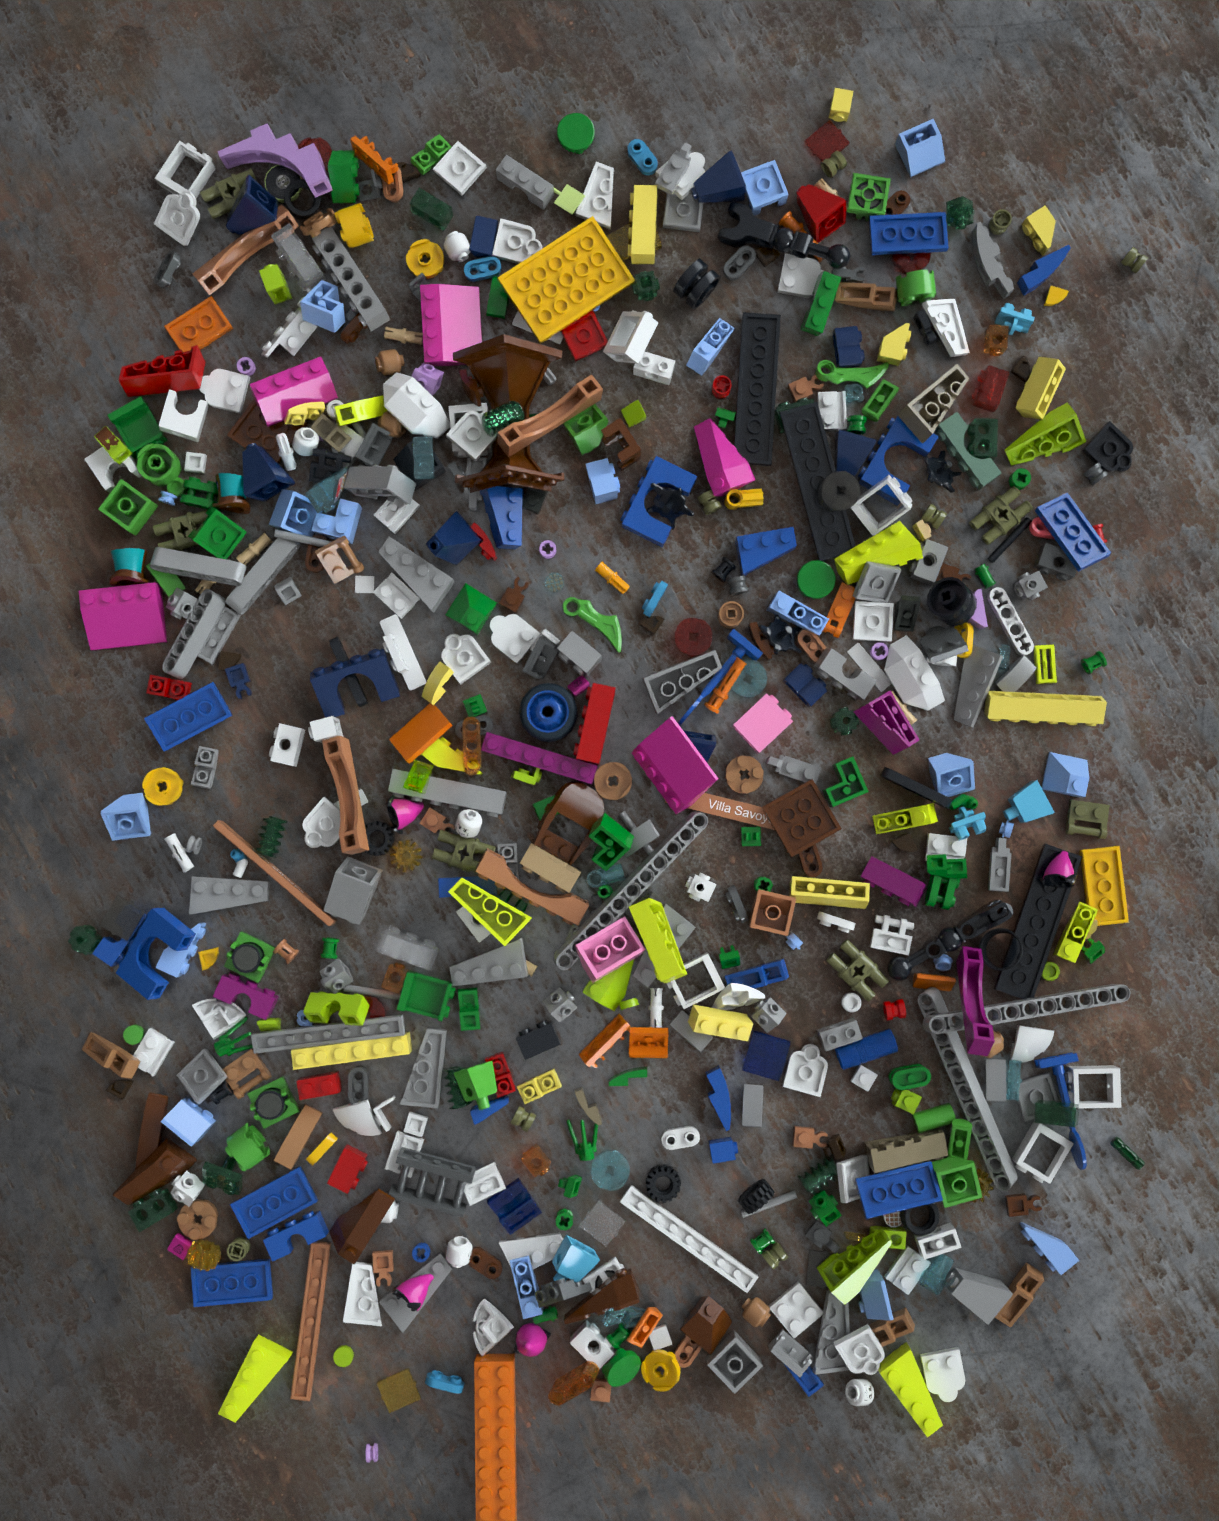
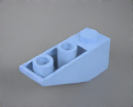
M719 318L695 347L686 366L702 376L735 328Z
M781 591L775 593L767 608V611L774 615H779L783 620L819 636L829 618Z
M198 923L191 929L196 935L187 950L174 951L169 946L164 949L156 968L174 977H180L182 974L185 975L190 966L188 964L190 957H193L197 952L198 946L196 944L205 935L206 929L204 927L206 923Z
M1019 1223L1023 1228L1021 1231L1023 1236L1028 1241L1032 1240L1035 1243L1033 1248L1040 1256L1044 1255L1047 1261L1045 1263L1052 1272L1056 1270L1062 1275L1079 1261L1062 1240L1025 1223Z
M529 1255L509 1260L523 1319L542 1315L544 1307L539 1308L535 1297V1292L539 1291V1287Z

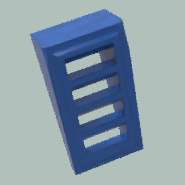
M506 1095L489 1101L490 1107L479 1110L478 1105L472 1106L470 1113L474 1125L507 1105L510 1100L509 1096Z

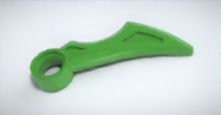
M822 360L817 365L815 374L821 381H830L836 385L845 381H854L867 389L883 376L889 363L867 368L835 367L834 363L829 360ZM821 368H828L831 373L824 374Z
M570 597L564 601L563 612L566 616H579L598 629L610 641L618 653L621 652V629L616 615L605 616L598 613L589 600ZM568 603H576L578 606L577 610L569 612L566 608Z

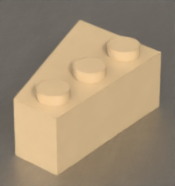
M532 843L520 862L523 865V870L530 874L532 872L540 875L538 877L540 880L546 883L552 882L556 885L555 888L563 893L566 891L570 893L582 872Z

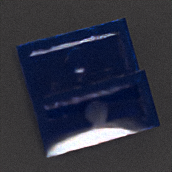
M753 1030L742 1071L780 1081L791 1041Z
M519 1178L507 1185L505 1190L487 1199V1204L498 1216L499 1222L510 1235L542 1213L536 1201Z

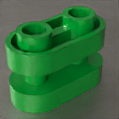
M194 477L184 480L183 488L187 489L188 493L187 495L181 494L180 503L202 509H209L212 503H217L213 501L214 496H218L216 482L208 481L203 483L200 482V479ZM196 492L207 494L206 499L195 497Z
M930 874L925 905L934 907L936 902H940V909L949 910L950 907L953 908L956 901L954 892L959 887L960 878H947ZM943 883L942 894L939 895L940 884Z
M914 1063L892 1068L888 1074V1079L897 1089L907 1090L926 1086L931 1080V1073L923 1065Z

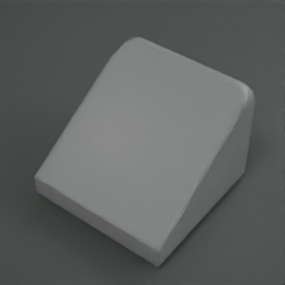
M291 577L274 586L285 605L302 596Z

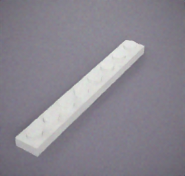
M633 1185L629 1186L620 1199V1203L746 1293L749 1292L758 1279L756 1273Z

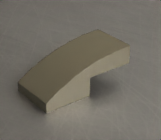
M323 413L310 427L337 452H341L352 439Z
M583 1087L575 1089V1095L584 1112L598 1126L602 1125L597 1104L588 1105Z

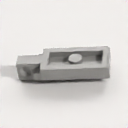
M684 143L680 152L676 150L672 154L655 182L657 188L670 195L673 194L689 167L691 145Z
M468 456L466 476L480 472L487 464V458L479 457L475 462ZM465 487L464 495L465 500H469L468 508L470 511H477L478 501H482L483 497L480 491L470 493V488Z
M780 755L779 759L770 756L767 761L768 765L776 767L775 772H778V774L804 783L813 779L816 784L821 771V767L788 756Z
M996 838L995 847L991 848L988 890L1009 892L1011 853L1010 848H1006V838Z

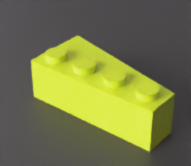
M898 521L836 557L834 561L838 574L849 585L859 581L867 561L891 566L898 564L903 566L909 560L915 558L916 560L922 559L923 554L919 541L901 521Z
M461 878L448 891L504 946L532 919V917L464 878Z
M648 898L629 906L648 951V956L655 967L654 972L657 979L661 982L669 983L688 975L662 903Z
M258 1335L218 1414L236 1423L289 1360L293 1351Z
M905 1342L883 1359L878 1371L928 1438L941 1428L943 1424L913 1353L907 1342Z

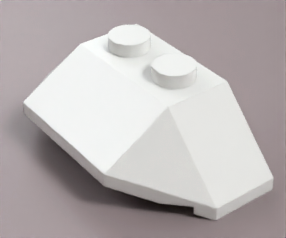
M396 372L383 383L384 407L412 434H423L424 436L438 439L450 428V422L441 404L412 376Z
M906 635L890 644L884 671L902 702L927 711L944 702L945 699L938 679L921 650Z

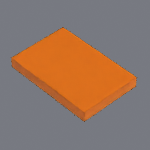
M212 296L164 326L179 350L182 349L183 352L191 350V347L198 345L201 350L234 329Z
M429 703L389 740L410 764L453 725L435 704L433 706Z

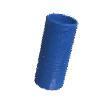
M888 1028L881 1032L879 1031V1033L863 1037L859 1041L835 1048V1052L842 1070H846L859 1064L861 1065L863 1062L874 1061L883 1056L898 1052V1047L892 1031Z

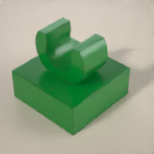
M718 407L715 416L721 417L718 427L726 428L728 420L734 421L736 412Z
M481 694L463 701L469 719L488 712Z
M741 827V846H761V827Z
M1089 938L1088 942L1091 944V947L1085 948L1082 946L1081 951L1084 953L1085 959L1092 964L1105 953V947L1100 941L1095 943L1093 939Z
M730 945L731 952L727 953L724 952L723 947L720 948L721 969L740 966L738 950L735 951L733 945Z
M575 1174L568 1178L563 1177V1179H559L558 1187L565 1189L563 1196L573 1198L578 1195L582 1180L581 1176Z

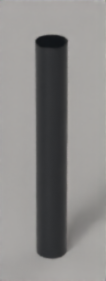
M1026 517L988 557V560L994 563L1030 525L1032 520Z

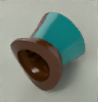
M231 473L216 474L218 498L217 503H212V507L238 514H249L250 504L244 495L243 476Z
M125 548L110 551L115 568L114 574L110 577L111 586L149 583V580L144 579L145 574H143L148 553L146 550Z

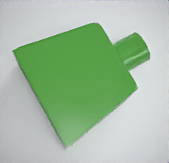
M493 1062L477 1064L454 1072L464 1100L466 1102L476 1100L479 1110L489 1108L490 1104L487 1096L497 1092Z

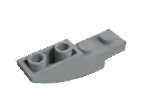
M978 222L972 233L973 253L978 271L986 287L994 284L1002 298L1005 299L1013 292L1014 284L1003 272L1002 264L996 261L1000 255L998 244L993 242L989 236L987 227Z

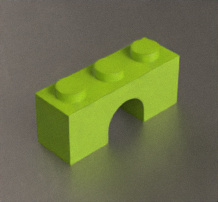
M310 992L303 1013L310 1023L328 1024L330 1016L339 1011L338 1015L345 1025L363 1026L370 1005L363 995L357 993L350 995L339 992L336 994Z

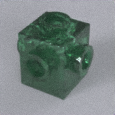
M961 196L946 202V221L948 225L961 230L965 229L967 225L974 223L973 216L975 211L972 200Z
M644 271L635 274V283H632V290L634 295L637 294L638 301H651L654 297H657V290H660L658 278H655L654 271Z
M848 707L837 709V713L832 714V718H830L831 728L834 729L835 733H841V736L850 735L853 730L857 729L859 718L854 714V710L849 711ZM844 717L848 718V724L843 723Z
M91 925L76 926L69 935L71 937L68 943L72 945L71 948L74 951L90 955L103 937L97 934V930Z

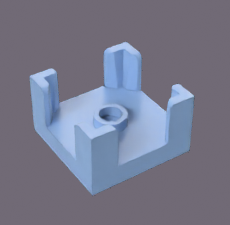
M775 160L741 172L746 184L745 193L749 201L748 206L754 216L760 214L762 207L777 201L778 207L786 204L789 194Z

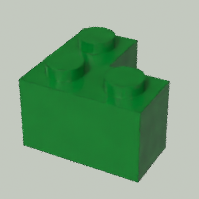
M355 150L332 151L328 162V172L333 189L331 191L333 203H355L357 195H360V186L355 180V177L358 176L357 169H360L359 157L355 156Z
M853 756L832 765L840 783L823 789L829 807L837 806L869 792Z
M606 813L592 825L588 836L598 844L592 861L607 871L630 850L634 839L630 832Z

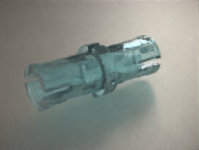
M1009 1060L1008 1077H1006V1081H1008L1006 1099L1019 1101L1020 1083H1022V1079H1020L1022 1061Z

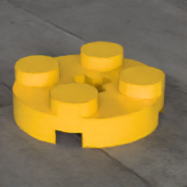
M421 239L410 246V250L406 255V262L410 272L416 277L423 273L426 279H430L443 271L444 255L438 244L427 239ZM426 255L427 258L430 257L428 263L420 261L423 259L422 256Z
M165 767L148 772L142 783L146 799L152 804L159 806L171 805L177 801L183 789V780L178 773ZM166 782L167 789L162 792L159 791L160 787L158 784Z
M661 1349L653 1350L642 1362L641 1372L643 1379L646 1383L649 1382L654 1386L653 1389L656 1391H668L680 1379V1366L673 1352ZM659 1366L664 1369L663 1375L660 1371H657Z

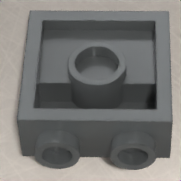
M565 1278L541 1285L542 1290L536 1291L535 1297L539 1308L592 1291L590 1283L582 1285L581 1281L574 1283L573 1279L566 1282Z

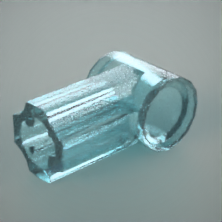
M621 864L613 865L607 871L602 868L593 870L587 875V883L594 888L625 880ZM593 873H597L601 877L598 884L590 882V876Z
M945 1254L937 1255L929 1269H926L921 1274L919 1284L935 1295H939L945 1287V1278L954 1260Z

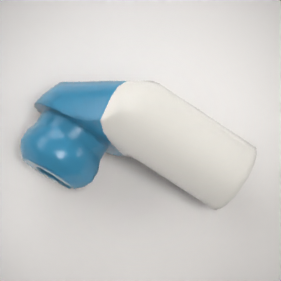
M233 849L230 856L237 864L233 875L242 878L248 860L240 849Z

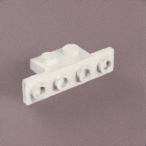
M300 301L297 304L299 306L297 310L290 312L285 320L287 322L285 325L276 329L273 334L275 335L271 342L267 341L262 347L263 352L261 355L268 358L278 344L292 356H295L317 328L316 325L303 320Z
M395 614L381 620L380 625L385 634L383 637L385 642L382 644L386 653H390L392 657L390 662L393 669L402 673L409 690L412 691L425 685L427 681L398 615Z

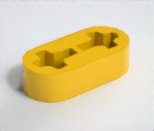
M965 622L954 627L968 645L969 650L957 655L960 658H968L972 653L974 629L972 624Z
M331 1132L305 1160L313 1166L338 1138Z

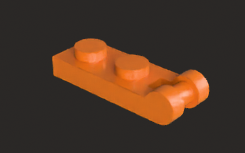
M843 582L840 584L826 616L829 620L822 632H829L834 637L839 638L855 601V598L852 596L855 587ZM831 620L838 623L836 627L830 625Z

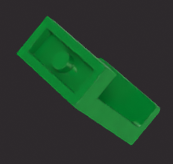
M141 396L107 415L116 426L127 448L132 452L131 456L135 459L144 446L153 443L164 445L168 441L164 432L160 431L159 423L150 407Z
M409 970L406 974L397 1010L403 1012L405 1010L438 1019V1021L442 1022L444 1017L448 1018L451 1008L448 1006L449 999H453L456 988L453 987L451 981Z

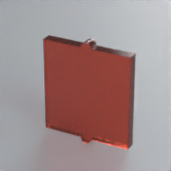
M831 120L827 121L805 140L807 146L813 151V155H816L821 162L824 159H829L834 151L838 150L841 152L850 144L841 133L842 130H838Z

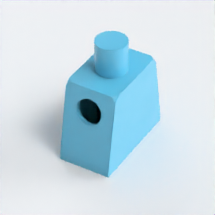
M1038 780L1030 781L1009 797L1008 801L1011 807L1003 811L1007 820L1010 821L1017 817L1020 823L1055 813Z
M566 1234L552 1261L557 1271L553 1279L556 1281L565 1278L566 1281L569 1278L579 1282L592 1270L600 1259L594 1249Z

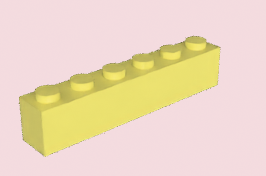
M989 691L985 701L984 713L991 721L1007 719L1011 722L1027 720L1030 723L1046 721L1049 724L1066 722L1069 725L1085 723L1088 726H1096L1097 724L1104 723L1107 702L1102 696Z
M406 1032L404 1036L296 1048L291 1050L293 1070L406 1055L412 1052L410 1032Z

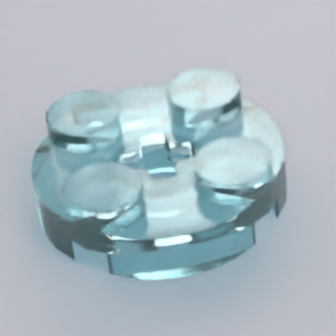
M746 659L743 661L747 665H745L731 689L739 696L752 698L759 695L766 687L767 673L758 661ZM747 673L749 676H753L751 684H748L747 681H743V678H745V674Z
M606 1150L599 1153L592 1162L591 1169L592 1179L595 1184L600 1188L610 1191L618 1190L626 1184L630 1172L629 1162L626 1157L617 1150ZM610 1165L616 1168L613 1175L610 1173L606 1174L607 1166Z

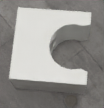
M169 389L159 422L160 431L199 442L209 407L208 402L200 400L198 408L193 414L183 415L176 410V403L178 402L176 391Z
M101 447L85 458V461L103 488L109 493L115 487L113 474L118 468L127 467L138 478L142 476L138 472L137 463L131 455L119 465Z

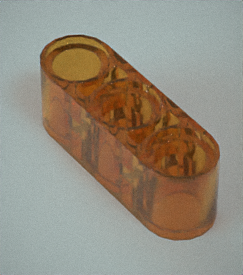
M467 717L462 725L463 769L468 775H476L481 768L480 723L475 717ZM473 724L476 729L469 731L466 729V725ZM473 742L477 748L470 750L466 747V744ZM469 761L476 762L477 767L475 769H470L467 766V763Z
M587 1361L558 1378L548 1394L549 1401L554 1405L560 1406L590 1389L599 1374L598 1365L592 1361Z

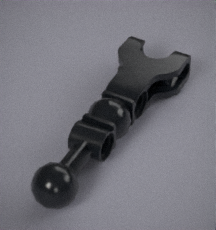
M736 202L729 204L728 212L732 218L739 221V224L732 229L722 228L717 235L721 243L735 248L741 247L746 243H753L771 249L775 247L779 252L786 253L790 251V255L803 259L807 258L808 254L826 259L827 263L834 269L845 267L851 257L850 251L843 244H835L829 248L813 243L814 239L811 235L798 231L794 233L793 230L785 227L779 229V225L756 218L749 206Z
M998 899L993 900L960 921L957 926L944 928L940 931L938 937H934V940L926 941L923 949L907 958L898 956L890 960L887 966L889 976L896 981L906 980L910 976L912 968L929 958L937 959L943 953L946 954L947 951H955L961 946L962 942H966L965 939H972L1010 919L1013 915L1011 905ZM965 925L971 926L969 934H963L962 928ZM936 944L938 947L937 952L930 954L928 951L929 947Z

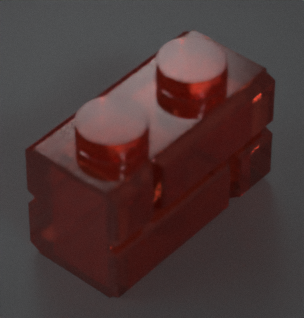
M991 365L987 366L985 370H981L977 380L980 382L979 387L975 388L972 394V399H974L973 406L995 412L998 409L1009 371L998 369Z

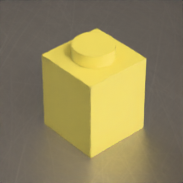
M840 88L834 89L829 112L830 119L837 122L847 121L854 91Z

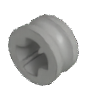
M191 836L187 843L186 851L189 853L193 851L194 854H198L202 845V838L198 837L196 839L195 836Z

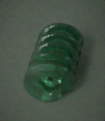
M509 401L485 412L482 416L484 431L487 435L493 437L512 423L523 421V409L518 402Z
M269 816V818L262 819L267 823V825L260 826L265 833L258 834L263 840L256 841L261 847L254 848V850L259 854L277 858L273 853H279L280 850L275 846L282 844L277 839L284 836L279 831H285L286 829L281 824L288 821Z
M455 1066L442 1070V1072H448V1075L443 1077V1079L450 1080L445 1085V1087L451 1088L450 1091L446 1092V1095H452L448 1102L454 1103V1105L449 1109L462 1108L473 1102V1100L468 1102L464 1100L454 1072L466 1069L465 1067Z
M831 1156V1161L823 1158L824 1165L818 1162L817 1170L810 1167L811 1174L804 1171V1179L799 1175L797 1176L808 1193L810 1192L815 1196V1188L820 1191L823 1190L822 1183L828 1187V1179L835 1182L834 1175L838 1176L837 1165Z

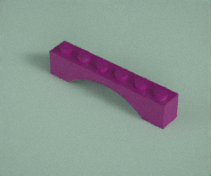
M486 732L481 751L540 768L590 785L593 783L598 767Z
M962 946L956 960L967 1053L988 1056L995 1040L993 1026L986 1017L983 1005L982 977L984 963L982 949Z

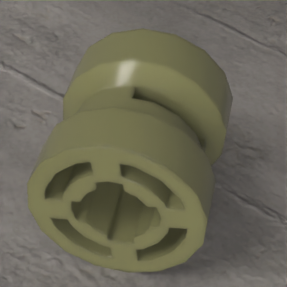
M836 150L829 159H824L820 165L825 175L833 178L838 170H843L847 166V162L842 153Z
M1004 209L996 211L988 224L990 232L995 235L1003 234L1011 224V214Z
M1132 247L1120 263L1124 266H1129L1131 271L1136 274L1148 257L1144 254H1139L1138 250Z
M712 490L698 497L699 503L704 506L703 511L705 515H710L722 508L720 501L716 499Z
M930 504L921 520L923 519L925 523L929 522L937 530L947 513L943 510H937L935 505Z
M519 1106L510 1123L514 1126L518 1125L523 1131L528 1132L536 1115L532 1112H526L525 1108Z
M241 1236L235 1238L227 1248L228 1257L233 1261L242 1260L250 1251V1241Z
M777 1241L772 1245V1249L765 1250L762 1253V1256L773 1270L778 1267L780 1261H785L789 1258Z

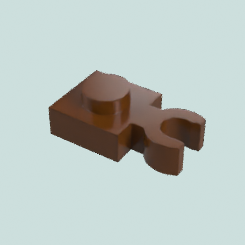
M942 563L935 582L947 577L958 578L961 581L963 578L969 580L971 576L969 574L959 575L958 568Z
M519 577L514 580V589L508 587L499 602L500 605L514 613H517L525 598L521 593L527 590L529 586L528 582L523 587L518 586Z
M1024 1193L1005 1196L1007 1215L1009 1217L1029 1215L1028 1209L1033 1211L1042 1210L1041 1206L1033 1205L1035 1200H1040L1038 1195H1031L1028 1199Z

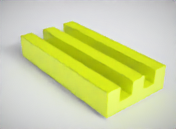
M1054 645L1034 646V663L1037 668L1035 670L1036 684L1057 683ZM1039 649H1041V655H1042L1043 679H1042V677H1041V664H1040V650H1039ZM1046 649H1049L1051 679H1048Z

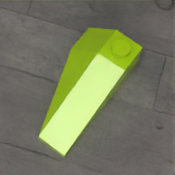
M1067 402L1050 411L1044 416L1043 420H1039L1004 451L1012 466L1032 461L1038 456L1044 455L1048 457L1052 456L1054 452H1068L1085 443L1086 439L1077 414Z
M635 959L594 983L589 979L582 993L599 1004L615 1011L619 1006V1002L622 1001L626 994Z
M881 1228L864 1237L861 1243L855 1246L851 1244L846 1247V1251L840 1254L836 1252V1254L834 1253L829 1256L817 1269L831 1293L846 1305L861 1291L892 1244V1241L885 1230Z

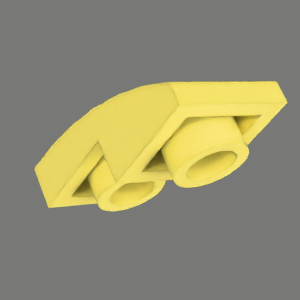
M310 402L292 407L288 410L284 423L297 426L304 425L306 419L317 420L324 413L325 404L324 402Z
M439 662L425 684L422 697L434 706L446 692L442 686L454 672L448 666Z
M553 1068L518 1085L517 1089L524 1104H527L561 1088L562 1084Z

